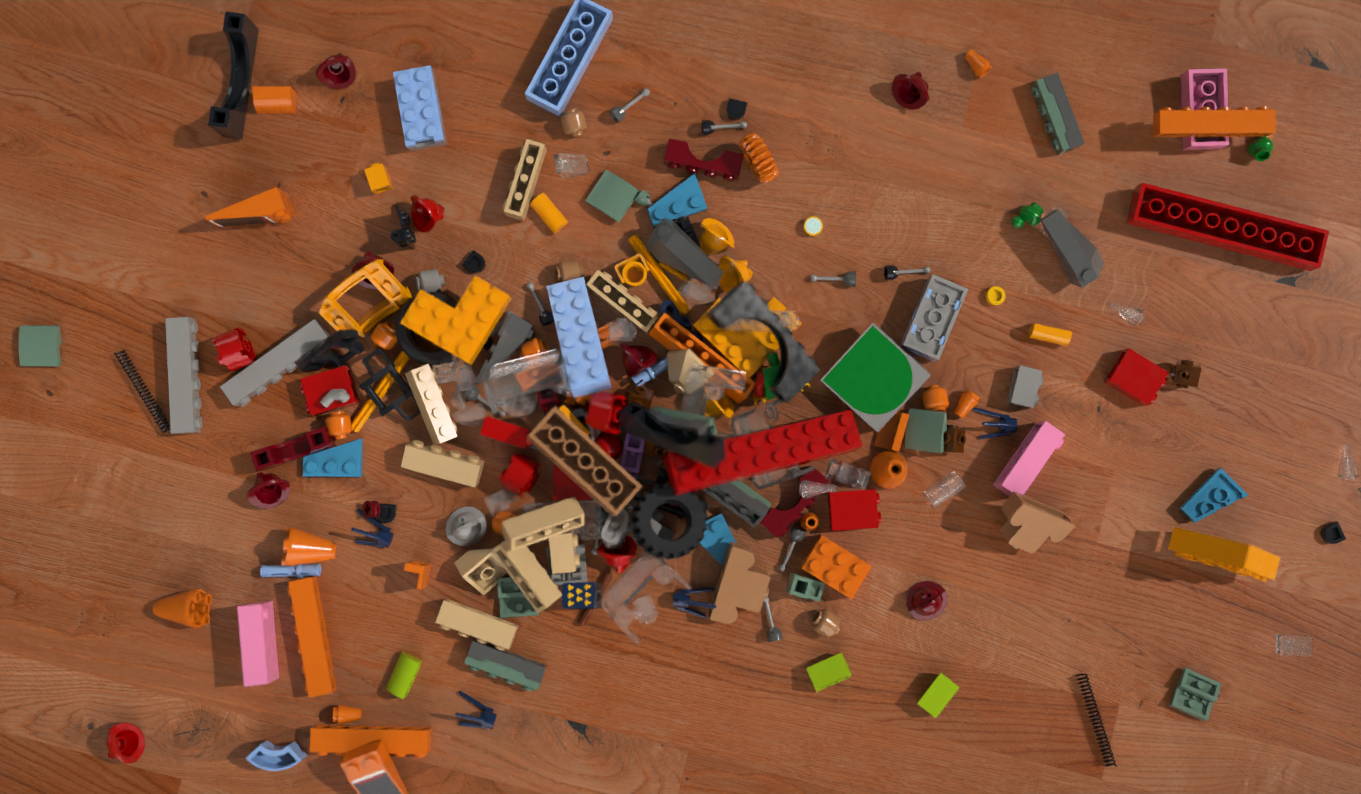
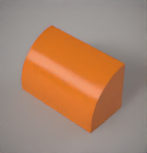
M253 86L255 110L258 114H296V91L291 86Z

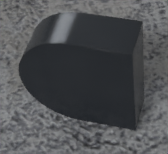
M729 98L727 105L728 117L732 120L743 118L748 102Z
M473 250L462 265L472 273H480L485 269L486 262L479 253Z
M379 503L380 514L376 518L382 523L392 522L396 517L397 504Z
M1337 521L1324 526L1321 530V538L1326 543L1337 544L1346 540Z

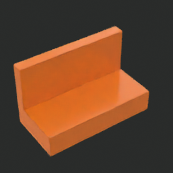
M896 412L877 433L874 446L899 452L909 414Z
M418 561L405 563L404 571L419 573L417 589L421 590L428 587L432 564Z

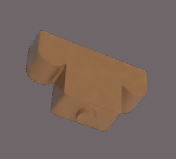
M1014 491L1002 505L1001 510L1008 520L999 531L1013 548H1020L1027 552L1035 553L1048 537L1052 542H1059L1076 525L1066 513Z
M729 542L710 603L716 605V608H709L708 610L710 620L725 624L733 623L738 617L736 607L760 612L764 598H767L770 588L768 585L770 576L766 570L752 567L755 557L751 549L746 545Z

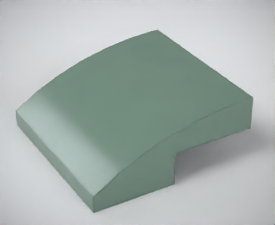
M605 170L585 201L602 211L606 216L620 223L640 191L625 180Z
M60 325L20 326L18 345L20 366H60L62 364L59 348L62 344Z
M910 408L905 432V449L942 453L944 451V432L947 431V412Z
M512 578L497 579L501 619L540 615V612H536Z
M1184 668L1172 693L1169 706L1202 721H1208L1212 704L1217 702L1221 683Z

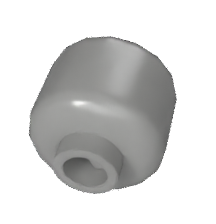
M436 269L420 271L418 277H415L418 292L422 289L429 293H440L441 286L445 285L443 274L439 275Z

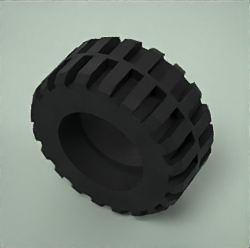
M668 483L651 488L638 499L632 511V534L637 539L636 543L642 546L643 551L647 554L650 553L658 559L670 560L689 554L699 546L700 541L705 536L704 532L707 530L708 524L706 519L708 516L707 512H704L703 507L705 505L703 501L700 502L698 500L699 496L692 492L674 496L672 486ZM661 504H675L683 510L686 516V529L677 539H662L653 531L651 516L653 511Z

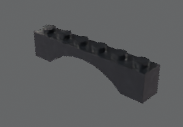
M633 402L619 411L622 431L712 468L726 458L725 441L721 436L711 432L697 436L678 433L661 423L648 408Z

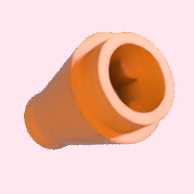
M973 49L964 56L974 74L980 78L984 77L992 68L990 62Z
M968 389L965 393L962 392L954 413L964 419L979 403L980 397Z
M807 512L800 518V525L805 531H813L818 527L819 519L816 514ZM809 519L814 520V524L811 526L808 525Z
M343 705L333 708V723H338V725L362 719V708Z

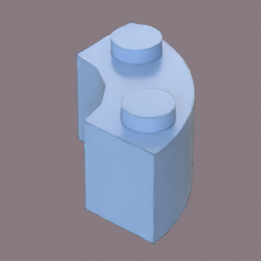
M267 740L259 745L246 759L258 768L268 771H280L293 767L308 755L295 741L286 746H277Z

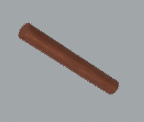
M608 572L605 573L600 582L602 583V594L613 576ZM585 609L578 623L585 626L594 609Z

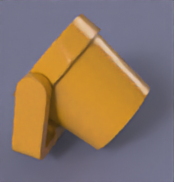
M642 254L631 256L614 267L622 284L626 282V284L633 287L642 285L647 278V272L650 271Z

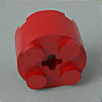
M241 327L212 338V342L219 352L217 359L220 365H226L230 372L250 365L256 359L251 341H247L244 338L247 334Z
M604 391L592 394L589 399L590 407L585 420L586 424L595 430L618 434L620 432L618 429L621 426L619 411L628 406L624 401L627 400L626 397Z
M515 453L509 461L511 465L507 471L504 470L501 473L499 480L504 488L518 497L524 498L525 495L523 493L531 491L540 476L538 469H542L543 466L523 453L519 455Z

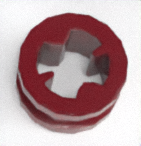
M378 501L364 502L362 507L364 517L376 518L379 516L380 504Z

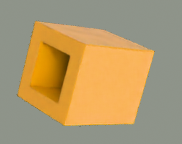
M374 163L369 165V168L364 169L370 189L375 195L393 189L387 168L383 164Z

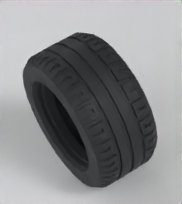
M427 292L454 309L459 303L446 294ZM416 296L409 299L400 309L396 319L397 322L395 323L396 339L402 351L412 360L423 365L429 364L431 367L445 366L455 362L456 359L458 360L459 357L443 348L436 350L422 348L415 339V332L401 324Z

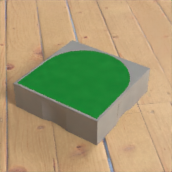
M873 322L820 381L876 432H879L931 376V373L911 355L901 349L889 335Z

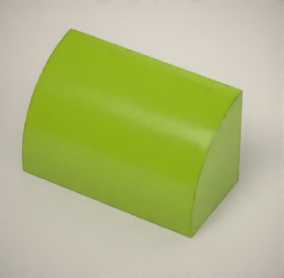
M402 651L386 685V690L401 699L406 698L423 660Z
M842 652L806 668L816 692L852 677Z
M940 673L917 704L936 718L960 687Z

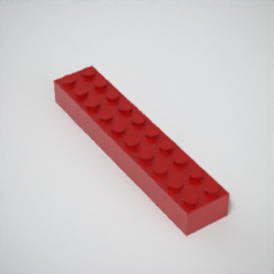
M1141 183L1135 187L1126 224L1307 271L1321 268L1329 235L1328 230L1146 183Z
M847 410L724 440L726 458L714 468L675 452L667 454L664 461L674 496L855 452L863 445L852 410Z

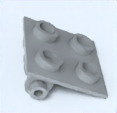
M579 544L575 547L576 554L580 555V566H577L576 572L552 574L550 547H546L547 574L553 583L562 585V583L588 582L585 544Z

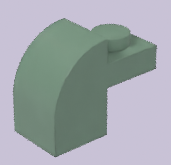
M790 573L785 592L820 602L825 583L799 574Z

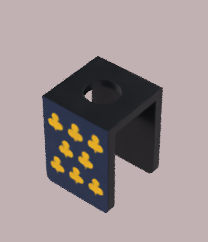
M562 583V608L601 609L602 583Z

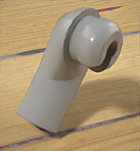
M332 389L320 400V403L327 408L334 400H341L343 403L347 402L350 395L344 389Z

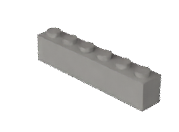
M191 317L165 318L171 434L201 433L203 420L200 417L202 401L199 398L201 382L198 378L200 362L197 359L199 343L196 340L198 324Z
M312 320L224 383L220 388L233 406L243 407L249 404L253 396L261 395L271 383L276 384L282 380V375L296 370L298 364L311 350H316L324 343L329 333L320 321Z

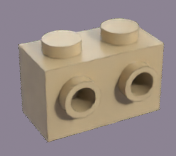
M574 530L550 537L552 574L576 572L577 566H580V555L576 554L575 547L578 546V536L574 535Z

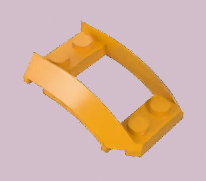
M375 260L347 277L325 297L319 314L336 331L357 330L358 336L363 338L371 328L391 313L400 309V306L408 302L409 299H412L408 286L404 287L383 265V260ZM368 278L386 299L377 304L356 322L336 300L354 285Z

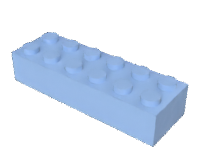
M591 0L574 1L525 92L528 101L561 117L613 20L612 11Z
M584 277L546 286L573 397L576 398L611 389L607 366Z

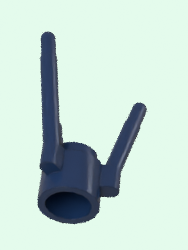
M974 407L972 411L1001 418L999 422H982V425L998 427L999 431L1002 432L979 436V439L1009 436V433H1016V418H1010V415H1002Z
M358 509L357 513L364 517L363 512ZM372 517L364 518L382 529V531L378 530L376 534L361 529L351 528V531L374 538V541H376L355 540L357 544L389 548L394 533L390 532L391 528L385 527Z
M715 588L680 589V592L675 591L673 607H678V610L706 618L705 614L687 607L694 605L715 609L716 605L691 601L690 595L686 594L714 591Z
M459 691V695L486 712H481L480 718L456 713L455 716L478 722H459L458 725L486 730L487 728L493 729L497 714L493 713L494 709Z

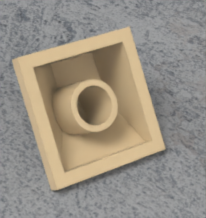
M690 349L674 350L667 353L669 382L673 385L675 391L680 394L694 392L714 376L711 370Z
M491 549L469 550L454 562L461 576L483 596L497 585V579L505 578L509 575Z

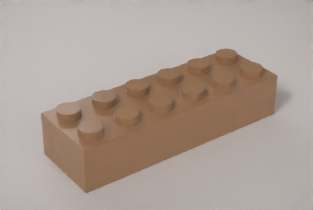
M556 407L526 437L527 440L612 517L617 516L642 487L641 484Z

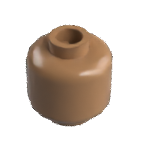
M577 108L563 112V115L560 117L563 131L567 135L572 134V137L582 135V130L587 128L584 113L581 110H577Z
M576 260L560 261L558 266H555L556 281L564 282L584 277L583 266H579Z
M828 609L817 610L813 614L811 624L815 632L825 638H829L839 632L840 619L837 615Z

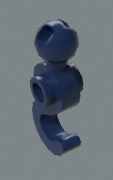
M666 300L658 306L657 313L659 317L667 313L666 310L671 313L672 319L700 341H703L701 334L692 332L690 320L680 316V311L673 302Z

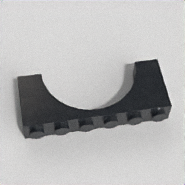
M225 11L223 31L228 39L231 53L230 83L223 103L219 107L211 106L208 126L223 137L242 139L259 29L245 14Z
M746 281L739 282L706 315L718 329H726L732 323L747 318L761 322L772 331L780 348V366L774 381L768 388L780 402H789L820 369L816 366L817 362L805 353L804 346L800 342L795 341L792 337V332L780 323L779 316L771 312L767 307V302L755 293L754 286Z

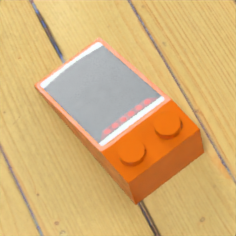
M275 187L204 217L207 221L218 227L286 223L296 214L288 195L278 187Z
M382 739L346 752L340 765L348 781L358 794H408Z

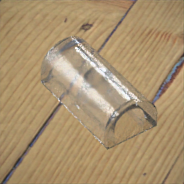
M953 471L924 491L923 495L931 507L935 509L966 486L961 477Z

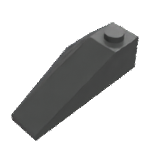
M1058 210L1042 218L1040 221L1071 284L1083 288L1097 279L1104 266L1097 248Z
M663 218L651 232L646 248L658 261L709 286H712L724 273L673 220Z
M509 312L498 333L499 342L496 341L491 347V359H486L475 382L482 385L521 348L522 344L527 340H531L535 333L533 330L534 326Z

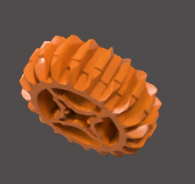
M756 133L744 136L739 141V147L751 172L761 183L774 180L778 176V167L766 144Z

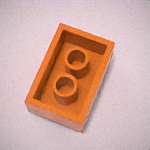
M823 535L818 536L800 566L803 570L850 599L854 597L872 567Z

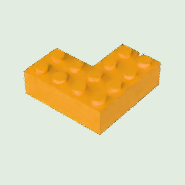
M475 275L455 309L421 289L402 319L401 324L472 365L512 298Z
M775 297L769 301L767 307L771 312L779 316L780 323L793 334L802 323L790 311L786 314L785 310L787 308ZM719 298L693 325V329L701 334L731 365L750 378L767 361L766 354L775 352L779 348V344L767 326L753 319L748 324L741 319L732 323L726 329H718L706 314L721 300Z
M1178 527L1173 528L1168 546L1169 550L1175 552V556L1182 557L1183 559L1198 561L1209 566H1218L1235 574L1253 577L1265 582L1267 578L1275 580L1280 557L1250 544Z

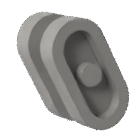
M623 508L617 516L612 517L609 514L602 529L601 536L604 546L608 550H618L630 529L631 523L626 509Z

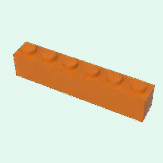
M1164 107L1153 114V137H1268L1276 133V110H1268V107H1257L1256 110H1249V107H1238L1237 110H1230V107H1220L1217 110H1211V107H1201L1198 110H1191V107L1179 108V110Z
M666 313L658 319L648 334L669 351L690 349L714 374L708 381L739 404L745 400L754 388L755 383Z
M317 576L289 581L287 593L292 600L291 614L295 616L294 632L298 635L299 639L297 649L303 661L301 662V671L305 674L306 678L304 682L305 692L308 693L309 698L333 693L337 688Z
M315 725L311 728L310 752H316V755H328V752H331L337 756H345L346 752L382 739L388 753L394 754L395 757H405L406 754H414V757H425V754L428 755L431 751L432 727Z

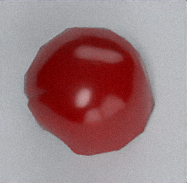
M608 432L599 434L594 442L614 461L618 459L622 450L619 437Z

